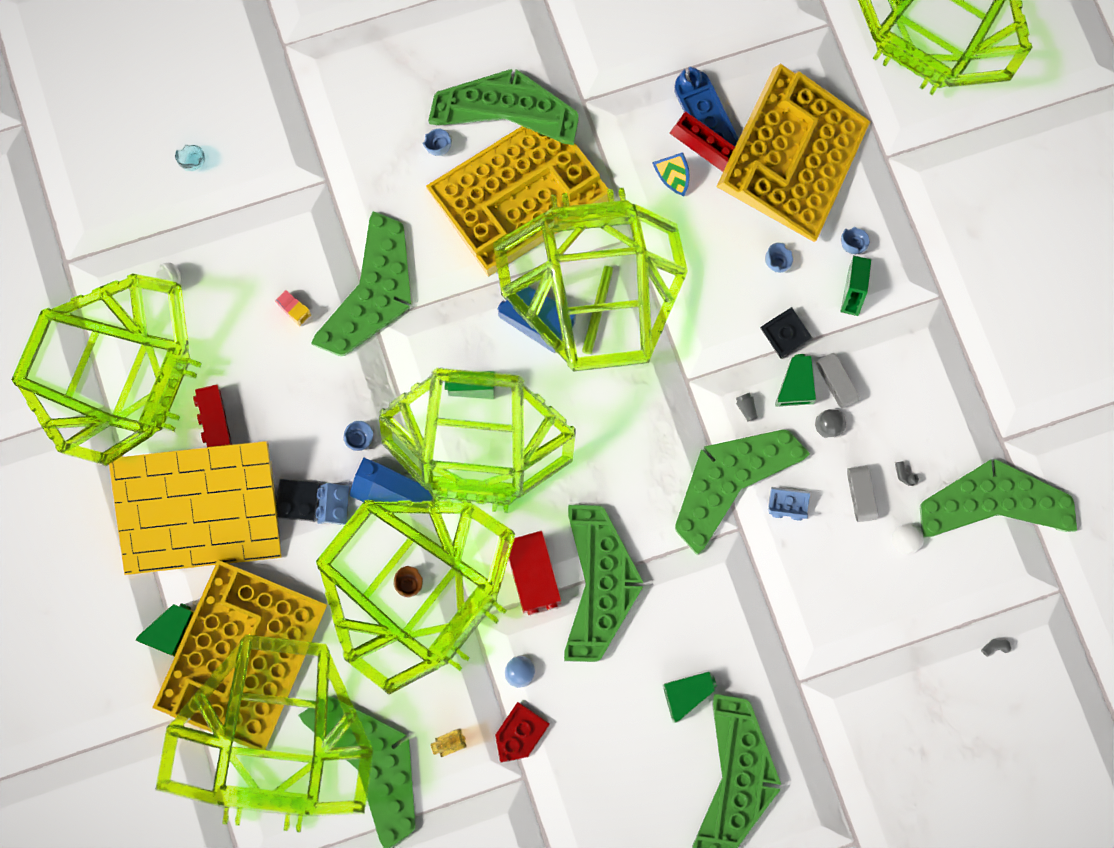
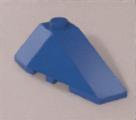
M363 457L355 474L349 497L372 505L380 504L428 509L436 491Z

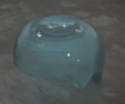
M186 144L182 150H176L174 158L182 169L193 172L204 165L206 155L201 147Z

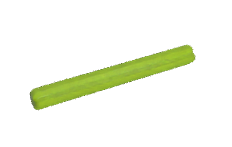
M605 265L602 271L582 352L591 355L613 273V267Z

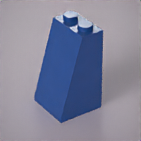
M521 282L517 286L513 285L508 292L509 297L507 300H503L497 308L499 310L498 317L555 354L576 324L577 313Z

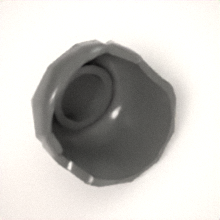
M828 409L821 412L815 420L816 430L824 438L840 436L845 431L847 424L843 413L836 409Z

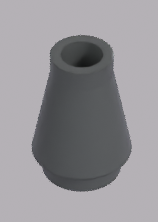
M750 392L736 398V405L745 416L747 422L758 418L754 397H751Z

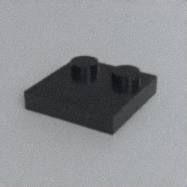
M792 307L760 327L780 359L813 339Z
M280 479L276 503L277 517L280 519L314 522L319 483Z

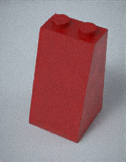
M543 531L505 540L504 547L523 614L527 613L530 616L539 613V609L546 608L547 610L558 608V604H561V598Z

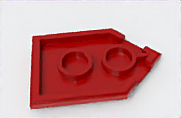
M518 701L495 734L500 763L528 758L550 725V723Z

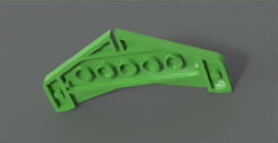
M509 69L436 92L428 122L431 125H448L506 119L561 143L574 145L579 114L575 109L517 69L512 84L513 70Z
M375 211L372 212L369 218L360 283L314 335L311 342L313 346L340 357L346 356L410 308L409 305L395 300L396 298L411 304L405 231L401 222Z
M782 429L704 446V449L715 460L714 462L701 449L675 524L676 533L696 555L706 547L740 490L792 465L798 464L810 455L807 449L790 431Z
M990 459L925 499L919 508L921 531L924 538L934 537L993 516L1013 518L1054 528L1062 532L1077 531L1075 505L1072 496L996 459L993 460L995 477H993L992 461Z
M568 505V518L586 584L564 650V662H598L603 657L643 586H625V583L644 582L606 510L601 506Z
M713 694L712 707L722 778L692 844V848H738L781 790L762 786L763 782L781 785L751 703L742 698Z
M331 696L322 698L300 713L298 716L303 724L358 770L377 835L383 848H391L415 830L416 821L410 741L407 739L396 748H392L395 743L407 735Z

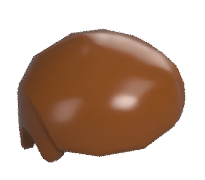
M407 565L401 567L395 573L393 585L399 595L411 598L421 591L423 577L416 567Z

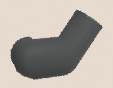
M904 461L895 463L897 477L901 482L908 486H914L918 483L919 478L916 474L906 472Z
M992 639L981 649V652L988 657L995 650L1009 653L1012 647L1006 639Z

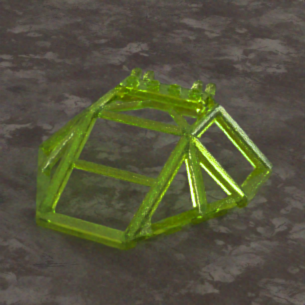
M858 0L871 36L876 43L877 52L873 60L879 59L882 53L886 56L882 64L886 67L891 59L900 66H904L915 75L924 79L919 87L923 90L928 82L934 85L929 93L932 96L938 88L946 86L957 87L1011 81L1033 48L1032 43L1028 40L1030 34L1026 16L1022 14V0H1009L1014 22L985 40L984 38L1006 0H993L986 14L964 0H950L982 20L965 52L903 15L914 0H888L891 12L881 25L872 1ZM895 24L902 38L890 31ZM905 25L952 54H927L914 46ZM1012 34H1017L1018 45L995 46ZM1013 56L1007 67L1003 70L963 74L972 60ZM942 62H957V63L955 64V66H954L953 69H952V68H950L949 66L945 65V64L942 63Z
M624 187L619 188L618 191L620 201H614L613 190L607 189L608 202L569 206L568 194L565 193L562 196L564 206L557 207L556 195H551V209L493 243L501 296L513 305L514 310L532 329L534 328L541 335V338L549 347L551 346L561 356L573 372L649 363L688 273L677 223L626 200ZM641 221L668 234L674 262L647 250ZM629 224L632 239L612 226ZM601 228L629 246L627 248L564 254L585 229ZM542 230L548 261L511 282L506 251ZM574 230L557 249L554 232ZM636 254L637 300L568 307L560 262ZM658 269L675 275L670 289L667 287ZM649 277L664 301L652 329ZM540 280L528 307L516 293ZM551 284L562 341L537 316ZM639 307L641 350L578 357L570 315Z
M132 273L127 275V278L124 280L112 281L93 289L89 294H80L70 298V301L52 309L48 307L40 311L11 380L26 399V404L30 410L37 416V421L48 438L55 444L57 452L107 466L152 437L156 432L162 429L175 432L176 427L165 423L167 418L175 421L180 419L179 415L170 412L183 377L187 376L194 379L197 377L195 372L187 370L188 365L199 368L202 365L201 362L190 358L181 285L174 281ZM127 289L130 290L133 319L113 295ZM142 289L168 294L174 340L148 335ZM102 300L125 328L76 316L70 312ZM51 321L91 331L66 394L27 378ZM99 334L141 345L112 414L72 398ZM154 348L167 351L161 367L159 366ZM147 352L156 378L149 394L123 410ZM36 395L85 416L51 418ZM144 406L139 421L126 418ZM110 426L134 432L104 452L79 446ZM85 427L67 440L64 439L58 430L61 428Z
M435 368L428 378L421 383H415L410 387L408 393H402L389 403L388 408H382L379 412L382 445L425 490L429 491L432 498H434V506H439L440 500H446V507L449 508L451 507V500L462 503L472 501L477 504L492 503V512H496L498 506H503L504 513H508L509 505L516 499L521 498L573 462L576 428L573 425L569 426L567 420L553 406H547L545 399L539 393L534 394L524 384V379L520 375ZM443 382L511 388L512 424L438 418ZM429 391L423 438L410 404ZM524 400L529 402L544 416L543 421L525 449ZM400 411L409 433L393 418ZM554 425L561 434L540 446L550 428ZM437 426L511 432L513 467L433 460ZM393 433L421 462L422 470L394 442ZM563 445L561 457L524 481V471ZM447 469L498 475L484 480L467 479ZM434 472L442 476H434ZM512 478V483L502 482Z
M365 500L316 560L317 568L320 571L326 591V599L331 608V616L337 637L342 646L344 660L388 695L448 664L461 671V665L453 661L452 658L457 653L460 658L468 662L470 657L460 650L466 640L485 616L495 624L499 622L498 618L489 612L492 607H495L503 614L507 611L497 603V597L513 545L514 531L470 501L453 503L452 501L375 502L374 500ZM394 513L429 514L442 547L395 516ZM371 514H373L407 537V539L365 592L362 593L331 564ZM442 514H460L453 541ZM472 519L499 537L489 578H486L462 561ZM416 543L450 566L451 569L406 626L401 629L369 598L411 545ZM455 576L457 613L449 623L412 630ZM463 576L477 585L465 602ZM336 586L378 624L346 619ZM349 631L375 635L377 637L354 648ZM440 633L429 648L415 639ZM399 641L424 660L387 678L363 658Z
M246 634L225 661L211 674L208 681L200 687L182 708L173 722L171 721L166 727L155 790L224 808L222 824L225 825L229 822L230 809H237L235 826H240L242 810L285 815L283 831H288L290 828V816H298L296 823V832L301 833L303 817L365 814L373 749L327 644ZM251 649L318 657L316 701L243 692ZM235 668L223 727L208 697L230 671ZM330 680L344 716L326 737ZM241 700L314 708L313 755L233 746ZM199 709L213 734L185 727L184 725ZM350 727L359 746L334 747ZM178 738L219 749L213 790L171 780ZM236 755L305 762L308 764L274 790L261 789ZM360 759L354 800L318 802L324 761ZM230 762L249 787L226 785ZM310 772L307 794L286 792L289 787Z

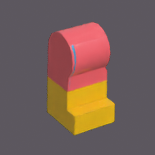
M287 290L275 300L276 304L299 327L311 316L310 310L295 299Z

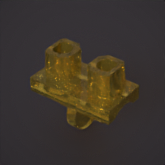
M461 728L435 738L436 742L430 744L433 754H440L441 758L467 748L466 737L462 734Z

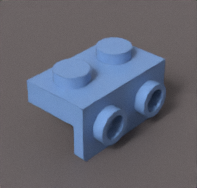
M331 483L320 485L317 491V498L319 499L318 508L316 509L317 524L345 525L347 523L349 486Z
M771 487L768 503L769 514L775 518L787 516L797 521L808 519L807 511L810 492Z

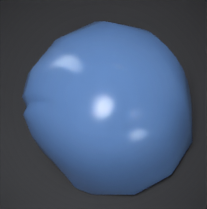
M433 129L428 134H425L423 146L429 154L442 156L451 148L452 138L443 129Z
M857 227L849 230L846 228L841 235L842 248L852 255L861 254L869 247V235Z
M775 242L770 245L765 254L767 266L778 273L786 272L791 268L794 261L792 251L785 247V243Z
M364 421L350 423L343 435L345 445L353 451H363L372 442L373 430Z
M525 656L513 657L505 667V680L510 686L515 688L526 687L534 677V664Z

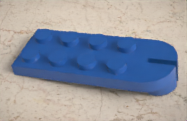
M688 67L687 75L691 81L689 82L686 78V70L683 69L676 78L674 85L675 95L683 111L692 115L735 147L739 138L709 77L701 70Z

